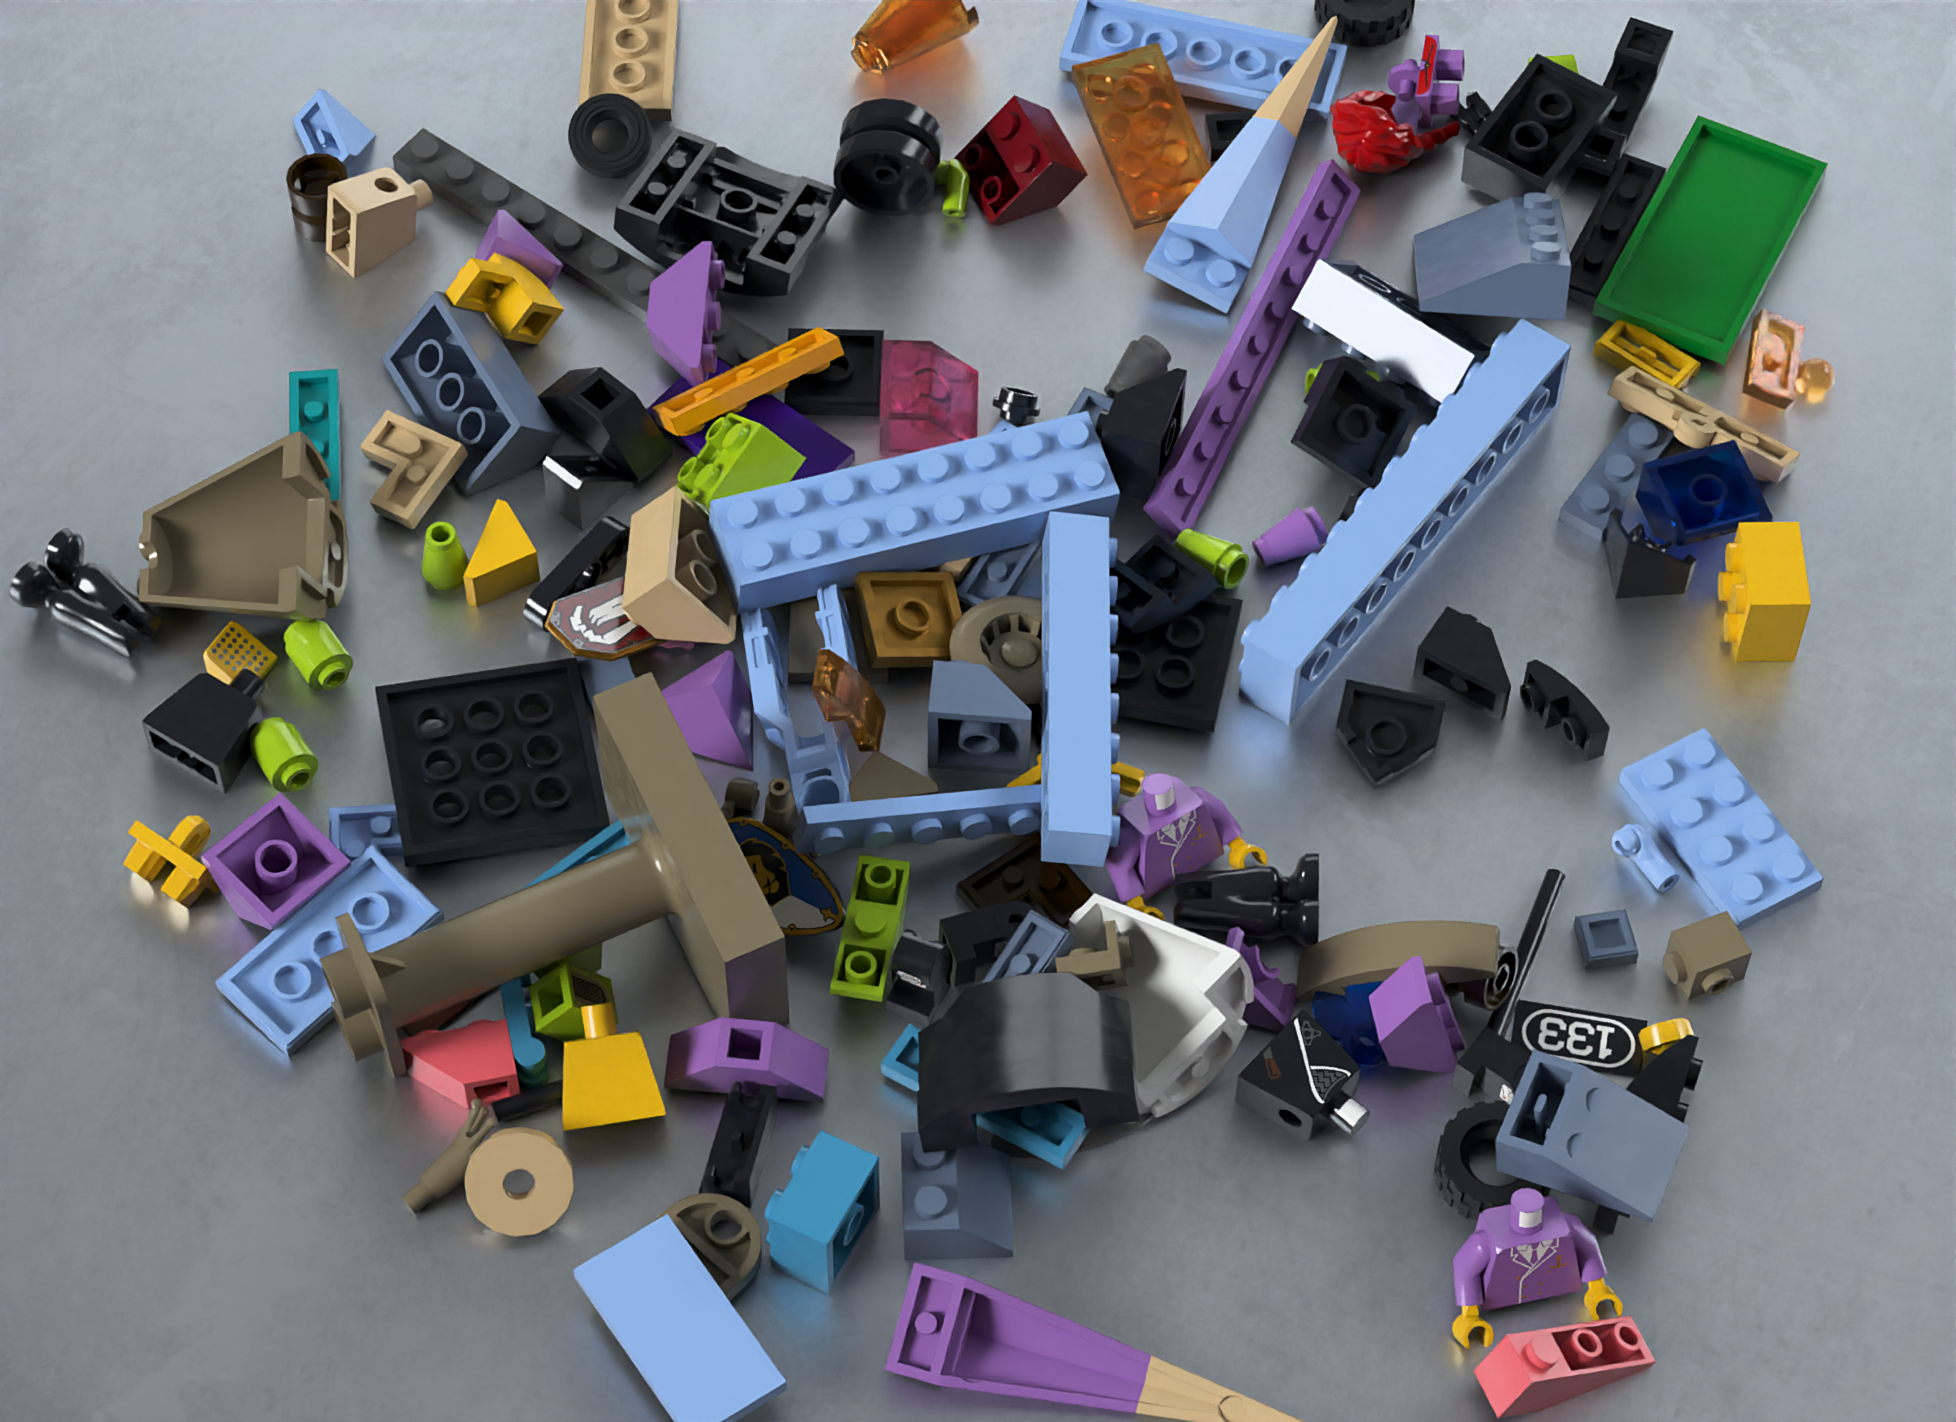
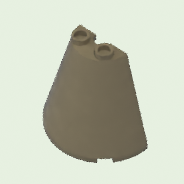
M302 431L291 433L143 512V526L139 537V548L143 557L149 561V566L146 569L140 570V577L137 580L139 602L149 606L303 621L324 618L327 616L326 611L328 609L337 607L343 596L348 575L349 549L347 529L340 499L331 501L330 491L323 480L331 476L330 471L310 439Z

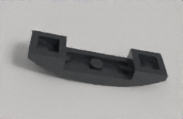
M1630 17L1616 47L1612 66L1603 83V87L1618 94L1617 100L1579 167L1609 177L1612 175L1641 119L1663 65L1674 31Z

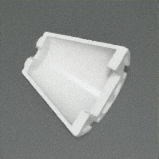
M1094 893L1069 919V932L1077 940L1066 956L1075 949L1085 947L1097 948L1100 951L1108 950L1104 924L1106 921L1115 920L1121 936L1130 935L1134 954V967L1126 968L1128 986L1099 990L1097 992L1102 995L1129 1001L1140 1115L1151 1112L1158 1118L1182 1106L1201 1092L1221 1072L1236 1051L1248 1026L1242 1020L1246 1003L1254 1002V984L1251 970L1242 955L1233 948Z

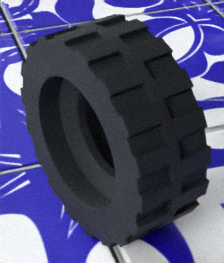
M1315 0L1314 11H1316L1318 23H1321L1323 28L1332 17L1337 16L1338 22L1333 34L1335 40L1341 43L1343 41L1350 43V46L1359 47L1361 45L1368 48L1376 47L1379 44L1386 45L1391 43L1394 38H1400L1404 34V30L1409 28L1412 22L1415 0H1388L1385 6L1376 9L1357 8L1349 5L1344 0Z
M1494 1100V1103L1482 1101L1474 1103V1106L1466 1109L1465 1107L1461 1109L1453 1120L1450 1119L1447 1122L1444 1133L1440 1136L1434 1173H1437L1436 1184L1438 1189L1444 1193V1200L1448 1205H1453L1458 1210V1214L1466 1219L1470 1217L1478 1222L1479 1214L1485 1209L1510 1204L1512 1194L1522 1188L1535 1189L1543 1197H1547L1551 1191V1188L1521 1178H1517L1507 1185L1493 1186L1482 1182L1473 1174L1469 1165V1156L1472 1150L1480 1143L1496 1140L1510 1107L1509 1104H1504L1505 1101Z

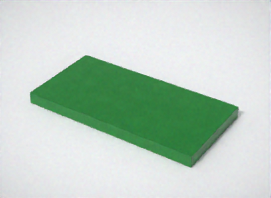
M1698 115L1596 298L1592 314L1614 323L1617 320L1628 322L1655 334L1671 345L1725 365L1825 176L1828 163Z

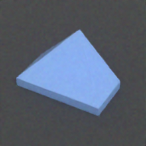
M319 89L292 119L308 155L313 153L330 154L338 158L346 168L376 136L333 96L322 89Z

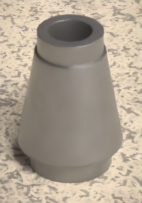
M1143 335L1138 341L1132 340L1109 379V383L1104 387L1106 395L1114 399L1116 392L1168 372L1167 365L1171 361L1170 353L1159 341L1150 336Z

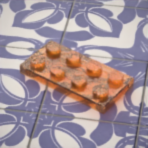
M1159 42L1073 65L1071 78L1133 229L1170 220L1209 172L1211 166Z

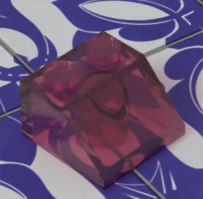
M882 340L879 415L880 452L913 453L976 438L979 372L932 341Z

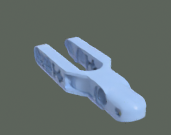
M837 583L829 585V588L817 589L820 611L815 612V615L824 635L826 646L821 649L828 699L821 709L824 733L815 737H799L790 719L779 640L770 610L758 607L753 611L741 613L754 712L765 729L768 740L786 751L793 796L799 814L804 806L851 802L848 785L850 783V773L845 744L864 714L865 708L850 618L844 596Z

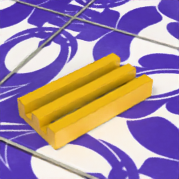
M1617 320L1595 343L1593 351L1594 354L1621 371L1634 366L1678 390H1683L1688 385L1689 378H1694L1699 373L1701 365L1699 361L1655 334L1622 320ZM1621 333L1622 335L1637 343L1641 347H1636L1635 345L1631 344L1630 342H1628L1627 340L1623 339L1618 335ZM1656 356L1666 361L1670 365L1674 366L1675 368L1679 369L1680 371L1677 372L1674 369L1667 366L1666 364L1657 360Z

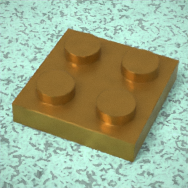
M858 572L853 581V586L872 668L933 667L934 660L951 661L950 637L956 623L962 617L952 572Z

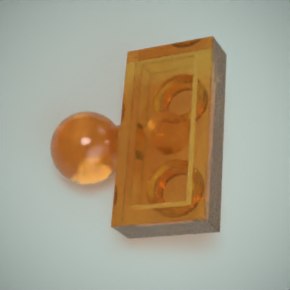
M1763 308L1753 318L1742 393L1785 410L1794 401L1796 383L1808 394L1822 395L1832 388L1835 381V372L1831 364L1824 359L1811 358L1806 361L1800 360L1804 333L1803 325Z

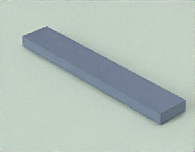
M1084 387L1067 416L1088 411L1095 428L1101 410L1109 411L1114 399ZM1043 540L980 555L957 590L961 611L966 612L978 603L994 597L1017 595L1042 554Z

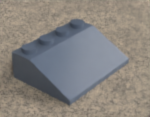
M1539 192L1527 193L1524 197H1510L1414 235L1413 247L1419 311L1565 321L1571 261L1560 200L1553 199L1552 196Z

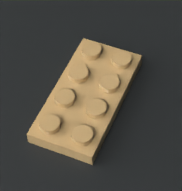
M587 0L579 106L596 95L614 93L635 101L645 111L649 121H672L679 0Z

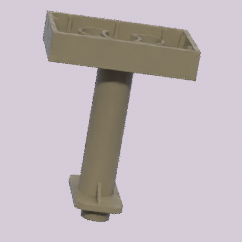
M652 672L592 696L604 790L631 844L372 953L367 952L348 912L335 917L343 949L320 958L319 963L334 999V1002H331L333 1012L356 1062L381 1051L394 1079L407 1074L396 1030L663 916H667L717 1018L776 1022L782 1026L790 1023L785 935Z

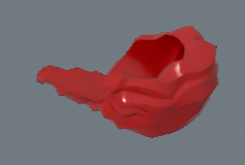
M1362 90L1354 92L1347 97L1337 99L1330 106V111L1333 114V135L1338 145L1337 152L1346 160L1349 167L1361 173L1379 172L1388 174L1400 167L1407 166L1412 159L1420 157L1424 152L1433 151L1436 145L1441 146L1450 138L1458 136L1460 130L1458 121H1453L1446 126L1415 135L1411 125L1407 123L1399 124L1394 117L1391 108L1395 104L1396 96L1383 91Z

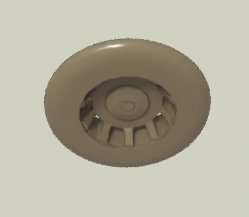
M1022 595L1000 596L980 602L966 611L956 623L950 637L951 660H965L973 664H985L1024 704L1042 703V599Z

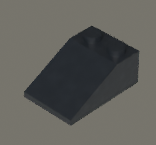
M1537 53L1465 146L1461 181L1499 201L1510 197H1524L1525 194L1531 192L1545 193L1558 200L1567 188L1616 102L1618 94Z

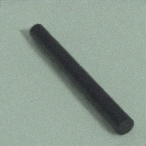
M1548 869L1546 871L1516 948L1518 970L1515 982L1504 1003L1497 1010L1492 1011L1487 1023L1488 1028L1503 1038L1506 1036L1566 880L1565 874L1557 869Z

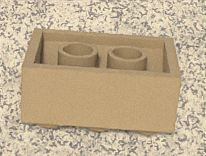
M676 485L631 516L622 609L632 623L642 626L656 639L729 644L735 640L737 612L708 533L709 515Z

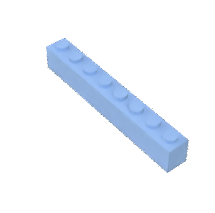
M1054 511L1049 512L1042 542L1041 861L1103 867L1108 848L1117 847L1120 835V816L1112 815V805L1116 806L1118 802L1120 776L1119 774H1111V764L1117 763L1119 753V734L1111 733V724H1116L1119 694L1111 693L1110 684L1116 683L1119 663L1118 654L1110 653V645H1115L1118 631V615L1110 614V606H1114L1116 602L1118 578L1117 576H1109V568H1114L1116 562L1117 538H1109V517Z

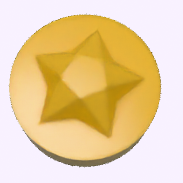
M1677 1018L1648 1026L1640 1031L1638 1037L1643 1053L1659 1055L1689 1034L1694 1036L1689 1020Z

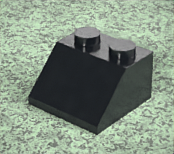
M1176 368L1116 392L1110 410H1101L1095 431L1100 439L1099 441L1121 495L1143 501L1148 500L1182 431L1187 370Z

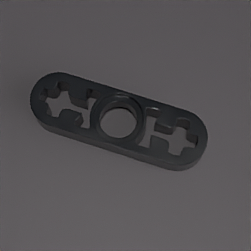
M606 516L600 520L533 590L524 606V619L541 630L550 632L545 628V623L553 602L596 586L628 551L630 527L612 516Z

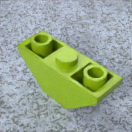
M859 855L847 908V916L831 980L830 994L882 1002L892 984L891 960L903 933L911 862Z

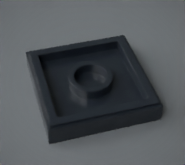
M788 328V341L812 329ZM824 329L839 337L844 355L830 361V366L821 372L803 374L789 381L788 387L785 388L784 403L801 415L881 417L884 330Z

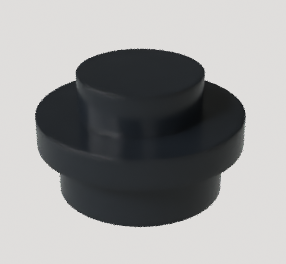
M1002 386L999 397H994L992 402L994 407L1001 409L999 417L1018 423H1027L1029 416L1038 417L1041 409L1036 406L1039 395L1014 387Z

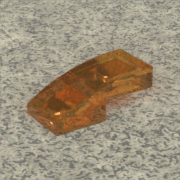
M830 649L819 650L812 692L825 721H846L859 752L879 751L886 709L867 680L842 657Z

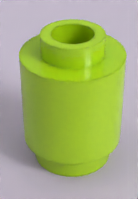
M318 619L310 621L297 620L288 627L284 634L285 651L312 689L333 690L346 682L353 667V659L326 622L319 621Z
M272 717L260 722L252 730L249 737L251 754L277 791H299L311 783L318 770V760L293 724L285 722L280 717Z

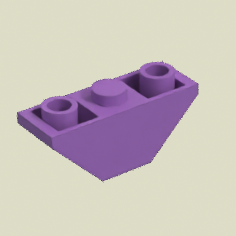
M702 241L650 283L646 326L653 347L692 387L708 381V373H715L717 367L716 345L711 344L712 332L719 331L721 326V306L719 302L715 301L717 289H723L725 285V264L723 260H717L712 241Z
M1421 955L1412 957L1368 996L1380 1045L1390 1066L1439 1073H1453L1459 1061L1457 1052L1465 1050L1458 1020L1454 1019L1448 996L1444 994L1438 972L1428 974Z
M720 1017L670 1035L664 1088L728 1094L731 1084L739 1081L743 1086L742 1092L749 1096H758L762 1084L777 1087V1098L824 1102L829 1049L776 1022Z

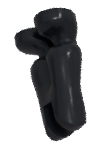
M71 528L60 530L50 540L45 550V567L36 561L28 562L21 567L11 583L10 597L22 607L47 608L50 616L56 622L86 634L118 654L130 659L140 651V645L132 633L119 622L123 620L141 634L152 638L163 626L162 618L147 604L139 602V598L126 588L104 565L98 562L84 564L85 544L79 533ZM56 581H59L70 587L61 588Z
M1306 853L1299 859L1294 873L1289 877H1283L1277 868L1268 865L1232 870L1197 871L1175 875V896L1184 900L1177 903L1173 909L1175 926L1227 932L1231 928L1239 927L1244 932V936L1275 940L1280 936L1290 935L1304 946H1312L1318 943L1319 854ZM1287 905L1293 906V907H1291V908H1289V909H1287V908H1281V907H1280V906H1287Z

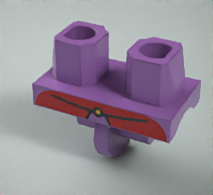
M1425 35L1420 67L1417 66L1415 60L1407 59L1404 61V64L1394 66L1390 70L1388 77L1389 88L1399 95L1398 98L1401 101L1409 102L1412 100V97H1415L1416 102L1420 105L1418 127L1432 128L1434 114L1458 115L1460 103L1459 84L1439 83V80L1463 81L1465 71L1464 50L1440 49L1439 35Z

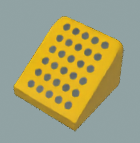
M233 620L228 623L205 650L203 655L207 673L226 684H229L242 669L254 672L262 680L278 661L277 656L242 625Z

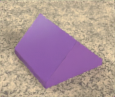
M281 792L201 855L202 862L207 867L239 918L270 930L275 929L351 866V861Z

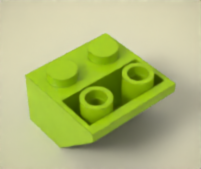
M728 411L725 417H720L711 425L706 434L707 442L696 457L690 458L682 466L677 476L679 482L676 486L709 515L711 500L790 482L806 458L764 425Z

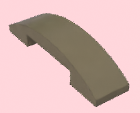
M1423 920L1369 926L1335 935L1310 946L1300 953L1296 1000L1301 1004L1348 997L1349 985L1386 981L1408 959L1421 955L1428 974L1438 972L1447 984L1497 977L1500 930L1497 926L1482 923Z

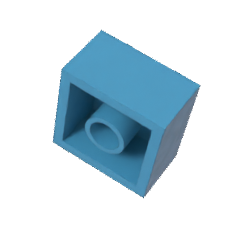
M820 1130L811 1147L803 1145L797 1153L791 1167V1175L793 1177L785 1190L778 1188L773 1193L766 1207L764 1218L768 1220L769 1226L766 1243L770 1245L771 1267L829 1294L880 1208L879 1157Z

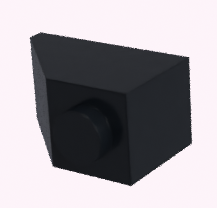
M1447 606L1417 649L1413 676L1501 721L1506 714L1511 684L1492 629L1482 624L1476 617L1470 614H1462Z

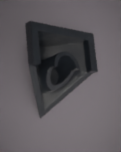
M1615 507L1609 514L1603 541L1615 599L1684 594L1690 588L1697 559L1690 554L1684 560L1666 554L1665 552L1671 547L1672 543L1669 541L1665 545L1655 543L1646 535L1644 525L1641 523L1628 534L1621 524L1623 512Z

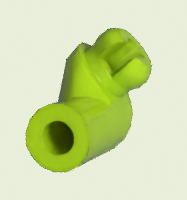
M950 158V161L940 159V163L937 166L936 184H946L942 212L950 217H964L970 186L969 175L959 160Z

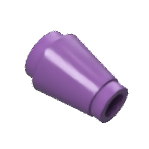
M1312 506L1304 510L1297 507L1262 534L1260 538L1252 541V546L1259 561L1266 568L1272 564H1278L1311 554L1312 552L1321 551L1320 545L1327 542L1329 535L1320 515Z

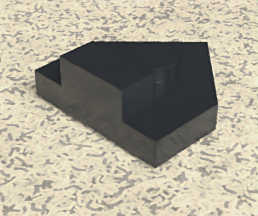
M1346 679L1336 724V733L1376 789L1435 753L1446 700Z

